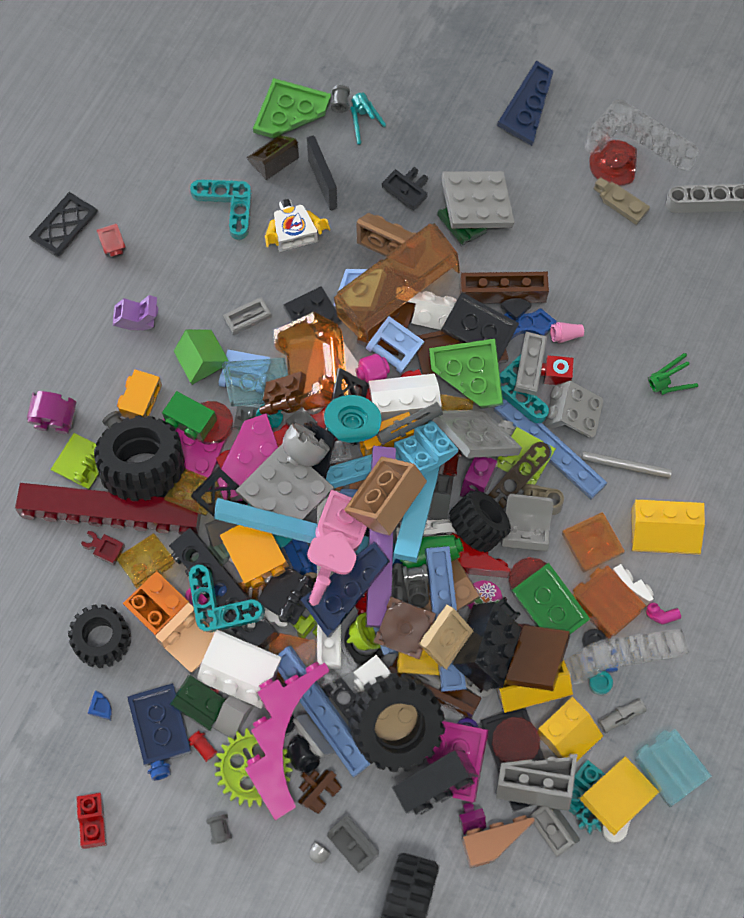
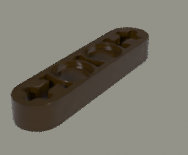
M537 442L532 445L488 495L494 499L501 494L497 492L499 488L506 496L518 494L550 458L552 450L549 444ZM544 446L546 448L544 451L546 456L538 457L536 462L539 465L536 466L534 461L527 457L530 454L533 458L537 454L536 447L542 448ZM523 462L529 463L532 467L529 475H523L519 470ZM513 479L516 482L517 487L514 492H508L505 489L504 484L506 480ZM505 496L499 501L503 509L507 505Z

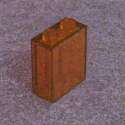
M607 565L602 570L600 567L597 568L589 576L591 579L586 584L581 582L573 589V596L589 616L594 626L601 630L610 641L641 614L646 605Z

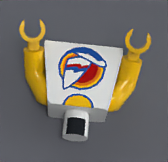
M284 199L279 203L281 210L274 212L275 219H272L269 223L265 235L266 247H269L270 244H276L279 252L318 242L317 230L319 235L322 234L324 229L331 230L328 219H320L310 210H306L303 205L293 206L290 199Z

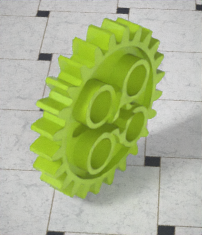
M247 728L245 736H241L237 731V739L235 741L228 737L230 745H221L225 752L224 754L217 753L216 756L221 759V762L214 763V766L220 768L221 771L214 774L215 777H222V780L217 783L219 787L226 785L222 793L224 795L232 793L230 796L231 802L238 797L239 806H242L244 801H248V806L251 808L253 801H257L260 808L263 799L256 787L253 786L250 790L241 788V782L246 778H250L244 769L248 766V760L243 750L247 748L251 758H253V750L259 746L253 734L250 735ZM287 749L283 750L284 775L293 771L291 768L286 767L291 762L289 758H285ZM240 756L244 759V764L240 768L231 766V761L234 757ZM285 776L286 782H290V778Z

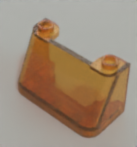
M312 312L274 330L275 348L282 354L287 355L288 375L302 371L307 376L304 394L299 395L300 404L295 405L290 410H281L286 413L296 412L301 407L305 410L327 407L332 399L337 369L346 370L343 334L340 327L335 322L316 312ZM344 379L342 380V389L347 387ZM346 390L345 392H343L344 395H348V391H347V390Z

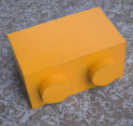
M134 369L132 376L127 378L126 391L124 395L119 397L117 407L122 417L132 419L135 416H142V418H147V416H150L161 390V380L158 376Z

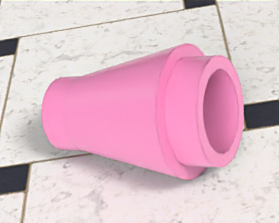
M556 322L550 328L551 339L553 342L560 344L583 337L584 327L582 324Z

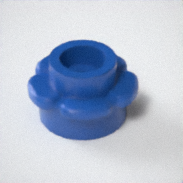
M164 760L153 762L150 765L151 768L147 771L153 781H158L170 776L169 767L171 766L169 763H165Z

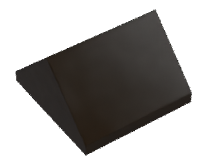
M279 135L247 156V159L262 177L268 180L299 158L298 142L295 138Z

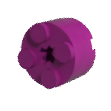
M37 391V395L33 392L27 415L28 423L33 424L34 429L47 431V428H55L57 433L68 434L72 427L77 402L68 397V401L63 400L61 394Z

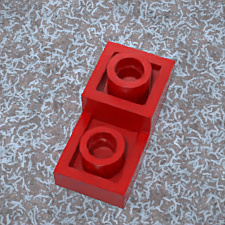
M101 793L76 796L81 848L106 846Z

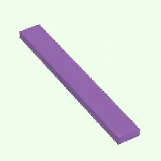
M373 446L371 470L381 456L396 460V448ZM369 529V545L377 542L390 560L367 590L366 627L380 628L392 593L393 532L389 536Z

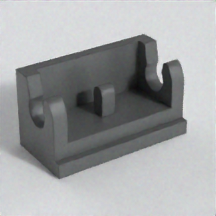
M347 815L327 835L358 874L379 856V852Z

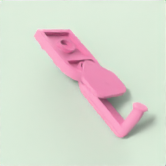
M331 490L316 527V538L312 540L307 553L312 563L321 566L309 598L310 605L312 606L319 604L327 586L330 585L329 576L331 571L341 575L349 574L352 571L357 558L355 551L359 548L367 528L344 511L352 498L334 490Z

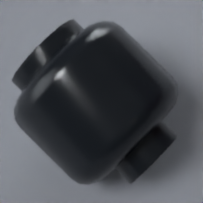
M297 736L289 742L286 756L290 759V763L295 770L308 773L319 766L321 757L311 751L309 742L305 737Z

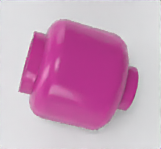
M373 354L361 358L358 361V368L355 369L358 378L369 383L368 381L386 379L387 374L390 373V368L385 357Z

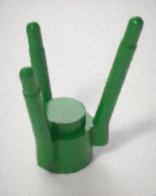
M683 353L648 377L653 392L657 393L660 391L661 395H664L668 392L699 386L698 383L668 387L671 384L669 376L689 366L690 363L685 362L668 372L666 371L684 359L687 353Z

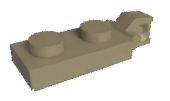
M600 177L595 183L594 190L600 193L603 203L635 225L641 221L650 209V206L613 182L609 183Z

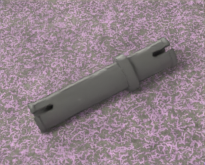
M435 402L400 421H393L392 425L377 433V438L381 445L399 436L402 438L406 436L405 433L443 415V411L438 402ZM425 414H428L427 416H425V417H423V418H421V419H419V420H417V421H415V422H412L413 420H415V419H417V418H419V417H421V416H423V415H425ZM407 424L406 427H404V428H402V429H400V430H398V431H396V432H394V433H391L392 431H394V430H396V429L402 427L403 425Z

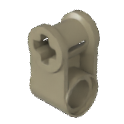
M526 484L522 488L523 495L556 499L559 503L553 505L552 515L561 512L564 495L560 490L540 487L534 484Z

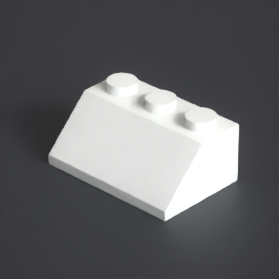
M435 374L368 381L370 398L381 413V422L406 412L412 415L435 402H438L440 407L442 406L439 385Z
M216 630L201 662L197 680L262 708L263 703L256 692L261 690L259 685L271 678L273 682L275 681L282 657L220 630Z

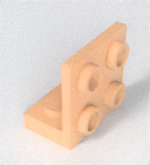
M188 602L155 637L165 650L190 673H193L201 665L215 632L207 633L197 626L194 607Z

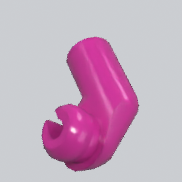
M650 603L647 606V616L659 624L663 625L681 619V613L678 608L665 612L660 609L657 603Z

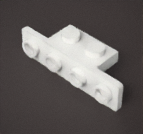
M406 286L402 288L397 287L395 293L396 299L416 303L411 320L412 324L439 330L442 329L457 301L450 296L443 298L436 296L432 292L424 291L421 293Z

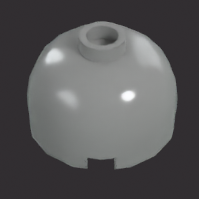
M292 423L283 437L282 444L285 453L288 455L287 460L297 467L300 464L303 466L316 465L326 456L330 448L322 439L318 441L314 437L315 433L297 423Z

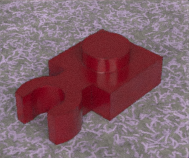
M88 531L87 535L93 538V541L91 543L82 541L81 545L86 550L95 549L93 552L95 557L115 565L125 548V544L105 534L101 539H98L93 531Z

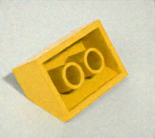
M635 500L631 508L632 551L700 555L705 527L704 503Z
M564 659L554 691L507 685L506 679L503 688L497 689L504 713L573 695L570 673Z

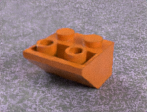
M156 571L123 602V605L156 636L189 601Z

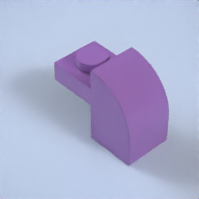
M149 295L140 303L123 298L114 306L113 326L127 330H148L153 328L154 318L158 314L157 297Z

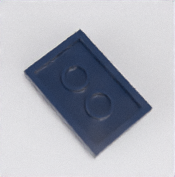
M173 683L127 696L145 767L159 760L166 761L192 753L182 714L170 705V702L176 696Z

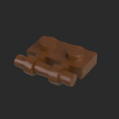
M300 371L266 382L263 401L266 404L260 406V413L262 415H273L278 413V410H290L295 405L300 404L299 395L304 394L307 376Z

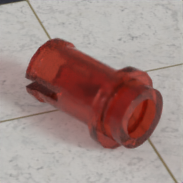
M459 448L458 453L445 462L443 475L457 476L458 461L462 455Z

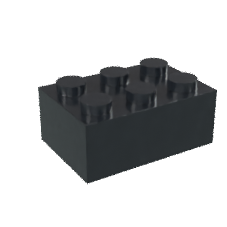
M496 602L475 604L472 606L467 621L473 632L456 655L453 666L480 690L503 688L522 627Z
M454 750L392 788L406 814L422 815L433 809V803L440 801L442 803L454 796L453 791L460 789L463 791L474 785L473 780L479 776L465 751Z

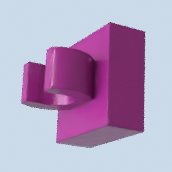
M472 802L463 804L464 814L459 815L463 835L469 830L485 829L486 818L483 809L475 810Z

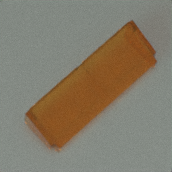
M435 223L428 224L386 256L387 258L378 261L337 292V295L334 297L337 316L359 338L362 336L369 342L368 331L451 268L458 274L460 273L458 253Z

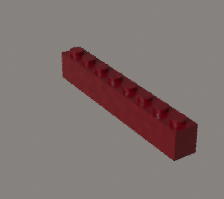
M29 483L19 484L15 505L19 516L29 520L38 517L49 522L66 520L70 524L86 522L96 527L105 524L111 525V527L116 529H124L125 526L133 527L137 531L153 529L163 534L173 531L178 532L180 535L189 528L198 534L202 506L194 500L153 496L151 500L144 501V499H139L138 501H131L130 498L124 500L119 498L118 495H112L107 491Z

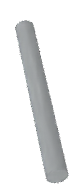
M583 451L582 460L666 478H670L672 469Z

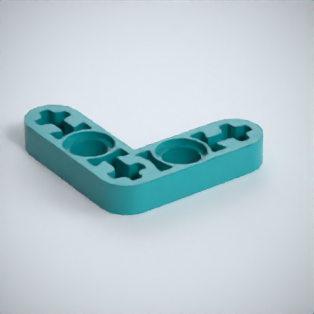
M194 181L190 186L193 199L203 202H230V235L236 240L246 238L249 233L252 196L250 185L244 181ZM221 187L227 190L223 195L215 193L216 189ZM199 188H203L201 193H197ZM230 188H233V195L230 193ZM241 189L245 191L243 195H239ZM237 207H244L246 211L243 214H237L235 209ZM237 221H241L242 229L240 232H236L238 227Z
M520 354L500 373L501 383H508V386H501L502 396L530 421L542 423L546 420L549 413L547 404L535 395L513 391L517 378L513 368L519 367ZM523 394L526 396L527 401L519 402L515 396ZM538 410L542 411V413L535 414L534 412Z
M196 565L190 569L189 582L197 626L202 631L212 633L216 632V630H225L255 623L264 617L265 608L257 600H246L217 607L211 571L203 565ZM199 571L206 574L202 577V583L205 586L208 585V588L201 587L200 580L195 578V576L199 575ZM204 592L209 593V602L201 605L198 601L199 596ZM253 605L259 609V611L255 612L254 617L249 613L243 614L244 620H242L241 607L244 612L250 611ZM200 610H207L208 616L213 619L209 627L203 624V621L207 619L206 613L200 612ZM235 610L237 614L236 619L230 623L226 622V612Z

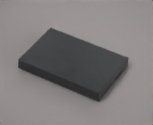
M315 136L307 137L308 161L329 210L337 209V186Z
M461 292L441 331L462 343L495 339L499 362L519 323Z

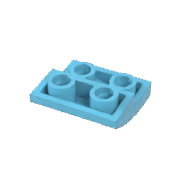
M434 421L415 428L413 436L394 442V448H396V452L404 462L415 464L422 475L438 468L458 453V448Z

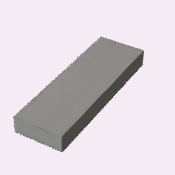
M530 332L525 333L514 391L536 396L547 336Z

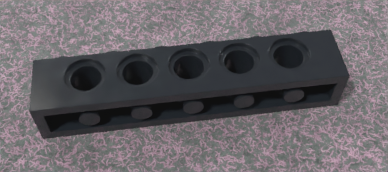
M189 528L169 545L173 551L171 556L179 565L181 563L187 568L185 573L188 577L193 566L203 565L208 569H212L217 607L251 600L194 530ZM198 552V559L195 562H191L192 554ZM199 571V575L195 576V578L200 580L201 587L208 588V585L205 586L202 583L204 573ZM226 586L227 591L225 595L219 597V589ZM202 593L207 599L210 597L209 593ZM253 605L250 611L244 612L241 607L242 620H244L243 614L249 613L254 617L255 612L259 611V609ZM232 610L227 611L225 614L229 620L228 623L233 622L237 617V614H233ZM265 616L260 621L255 622V628L250 632H247L246 625L230 628L235 634L239 632L243 637V641L261 649H264L280 635Z

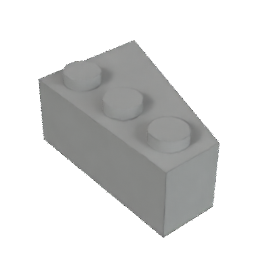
M577 754L558 759L548 757L547 760L533 762L531 759L501 763L496 798L569 811Z

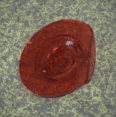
M608 140L600 143L593 149L589 159V167L593 176L597 180L601 177L609 183L613 182L619 186L632 183L636 172L637 148L620 140Z

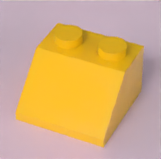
M573 696L536 733L558 758H566L572 754H577L576 762L603 737L591 715Z

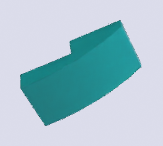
M586 760L574 776L569 812L574 816L580 810L581 805H584L579 798L605 775L604 772L589 760Z

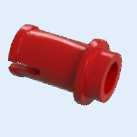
M197 731L188 739L189 745L191 747L194 746L205 759V762H208L218 751L204 737L205 733Z

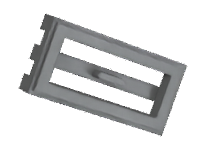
M262 297L223 315L232 335L272 317ZM260 305L262 306L261 308H258V309H256V310H254V311H252V312H248V313L244 314L243 316H241V317H239V318H237V319H235V320H233V321L230 320V319H232V318H234V317H237V316H239V315H241V314H243V313H245V312H247V311H249V310H251V309H254V308H256V307H258V306H260Z

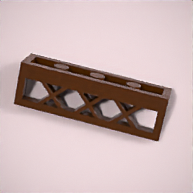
M397 656L393 665L390 666L388 670L391 673H396L398 677H401L402 674L406 673H397ZM423 682L432 691L441 706L464 718L472 719L482 699L481 697L465 689L441 692V689L438 690Z

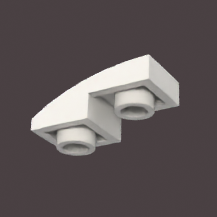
M621 564L613 568L610 574L611 577L630 598L645 607L652 603L654 595L648 584H644L642 579L633 584V577L630 571L624 569Z

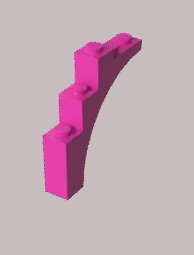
M318 661L305 668L307 671L305 675L299 678L295 674L284 681L287 685L285 687H282L279 680L273 682L270 678L260 684L261 690L256 692L271 718L267 720L264 716L252 723L255 728L250 731L265 756L262 758L259 754L247 761L248 766L244 769L274 820L296 808L289 793L283 771L285 731L291 714L301 697L314 682L330 671L326 663L319 665Z

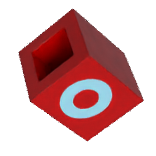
M547 355L546 362L542 363L540 376H544V384L559 385L572 381L574 358Z

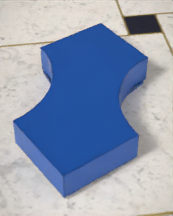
M541 308L535 312L523 314L516 321L519 325L511 340L526 332L545 336L550 331L551 325L556 324L557 321ZM507 313L505 314V316H507V317H509L510 319L514 320L509 314H507Z

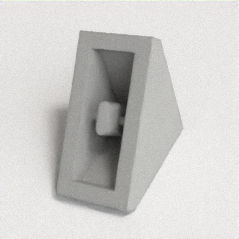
M230 695L223 703L213 728L234 740L236 732L241 730L255 706Z

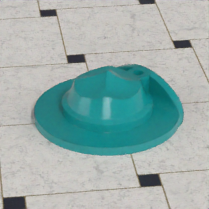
M345 395L334 399L328 404L324 414V421L328 430L338 440L348 443L362 442L376 436L380 430L382 420L378 407L369 399L357 395Z

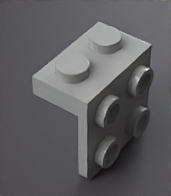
M572 381L556 385L551 392L549 413L545 426L553 429L566 425L589 438L594 437L599 423L603 399Z
M518 494L508 495L505 513L509 518L511 529L510 533L502 540V546L534 551H548L553 499Z
M329 698L331 703L334 705L336 710L339 712V714L349 727V721L347 720V718L343 715V713L340 711V709L337 707L334 701L331 698ZM309 714L299 715L293 719L296 731L306 738L310 744L311 751L315 755L323 758L336 754Z

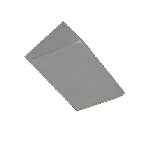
M541 806L529 815L530 818L534 817V825L557 857L580 841V838L559 809Z

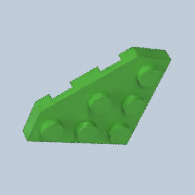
M273 78L254 124L253 133L275 138L323 117L327 112L332 96L326 92Z
M495 339L429 348L431 369L435 374L481 408L503 405Z

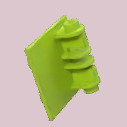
M516 427L511 437L522 447L520 454L507 457L498 456V468L508 473L532 445L543 441ZM549 445V446L551 447V450H552V453H551V456H550V458H551L552 455H553V453H554V451L556 450V448H554V447H552L551 445ZM544 446L542 448L536 447L537 454L533 458L530 454L527 457L534 461L536 466L539 465L536 462L538 457L546 456L544 453L546 448ZM550 458L527 484L536 485ZM523 462L519 470L521 474L529 475L532 467L529 463Z
M73 433L50 470L89 490L99 475L94 456L96 444Z

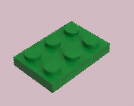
M549 563L545 564L511 590L537 627L570 631V634H572L590 620L589 616Z

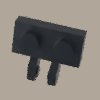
M412 168L405 176L395 169L382 182V188L414 211L427 198L428 193L422 188L429 178L424 174L414 183L412 180L418 174L419 170L417 168Z

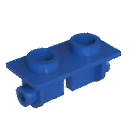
M292 539L284 547V550L294 571L301 575L309 572L317 574V565L312 563L307 555L309 550L307 542Z

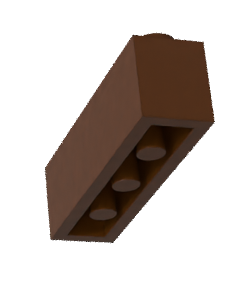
M548 271L461 273L460 294L463 292L483 304L503 303L513 298L524 299L530 303H546L549 293Z

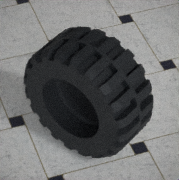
M135 416L132 419L128 417L124 418L120 423L115 422L111 425L110 429H106L102 433V437H99L94 449L95 462L102 485L112 495H118L119 498L124 500L130 498L131 501H138L139 499L146 501L151 500L153 496H162L164 491L171 490L174 487V483H178L185 468L179 434L172 425L166 424L160 418L156 420L153 416H147V418ZM138 454H154L153 457L143 462H125L130 457Z
M390 673L387 679H384L382 675L376 677V683L371 685L368 682L363 686L365 691L356 694L354 697L356 704H351L349 710L352 715L348 718L351 729L350 733L358 750L370 764L375 763L376 767L381 770H385L388 767L390 772H398L399 768L409 771L412 770L411 766L417 764L418 767L423 765L424 758L428 756L431 759L435 754L433 751L434 747H440L442 739L439 735L445 733V726L442 723L445 717L439 701L428 686H425L417 678L412 679L410 675L402 674L401 677H398L396 673ZM403 703L412 705L418 713L416 725L404 738L388 741L379 738L376 734V721L386 708Z
M405 852L398 854L380 918H426L440 867L437 862Z

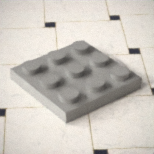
M503 171L442 173L441 179L451 229L513 228L515 222Z
M485 410L443 411V415L432 419L467 458L519 455L522 449Z
M281 444L236 489V493L251 507L305 520L329 495L330 491L334 490V487L311 466L300 464L297 467L287 460L288 455L284 451L283 444Z

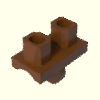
M327 769L321 775L316 770L309 776L303 772L300 777L304 782L300 785L299 789L304 794L297 802L302 807L309 808L319 814L326 806V803L319 797L323 790L333 797L342 788L335 779L337 775L332 770L329 771Z

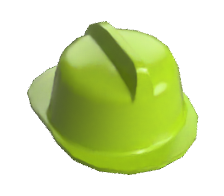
M366 613L360 614L349 627L350 638L347 640V643H353L361 651L381 648L379 644L374 643L376 636L374 628L366 627Z

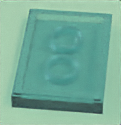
M285 358L228 361L222 364L231 406L266 404L263 401L266 382L289 375Z

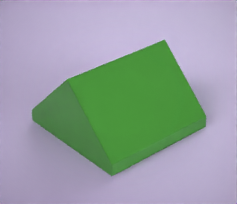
M186 329L174 349V353L192 385L230 364L212 330Z

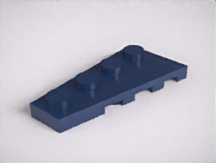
M536 60L499 119L497 126L532 146L554 70Z
M373 542L356 555L354 567L349 574L333 573L329 577L331 583L327 586L318 605H310L309 598L312 591L300 599L328 638L333 635L390 562L377 542Z

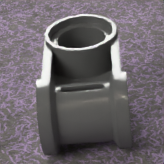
M426 564L415 568L403 566L408 604L424 608L429 603Z

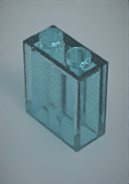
M676 729L670 733L667 730L663 731L655 738L657 742L651 747L648 743L636 752L639 756L634 760L646 778L659 791V795L669 808L711 777V774Z

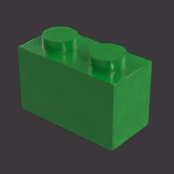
M178 391L175 392L162 411L166 424L172 425L175 430L178 428L184 431L188 438L192 440L197 438L202 442L217 421L215 411Z

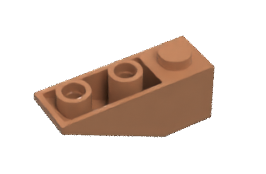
M526 815L512 819L513 823L504 825L503 822L489 825V830L482 832L480 828L467 831L466 836L462 838V843L469 868L493 863L534 823V817L527 819Z

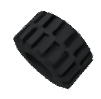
M471 490L449 513L450 521L458 536L470 547L480 552L491 551L510 533L511 524L503 508L491 496L479 490Z
M96 604L91 605L92 609L90 610L85 607L82 609L84 613L81 615L77 613L74 616L76 621H71L69 625L71 627V630L68 631L70 646L83 663L86 662L88 666L94 667L96 665L98 668H103L104 664H107L108 667L113 666L112 662L114 660L118 663L122 660L120 656L122 654L126 655L128 652L126 647H130L131 643L129 627L120 612L117 613L113 607L109 609L104 604H101V608H98ZM98 626L112 628V637L105 645L92 647L87 644L88 635L94 628Z

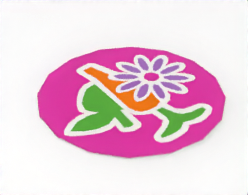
M481 580L475 582L474 586L480 593L481 598L468 605V607L472 609V606L475 604L498 603L502 599L501 590L490 581Z

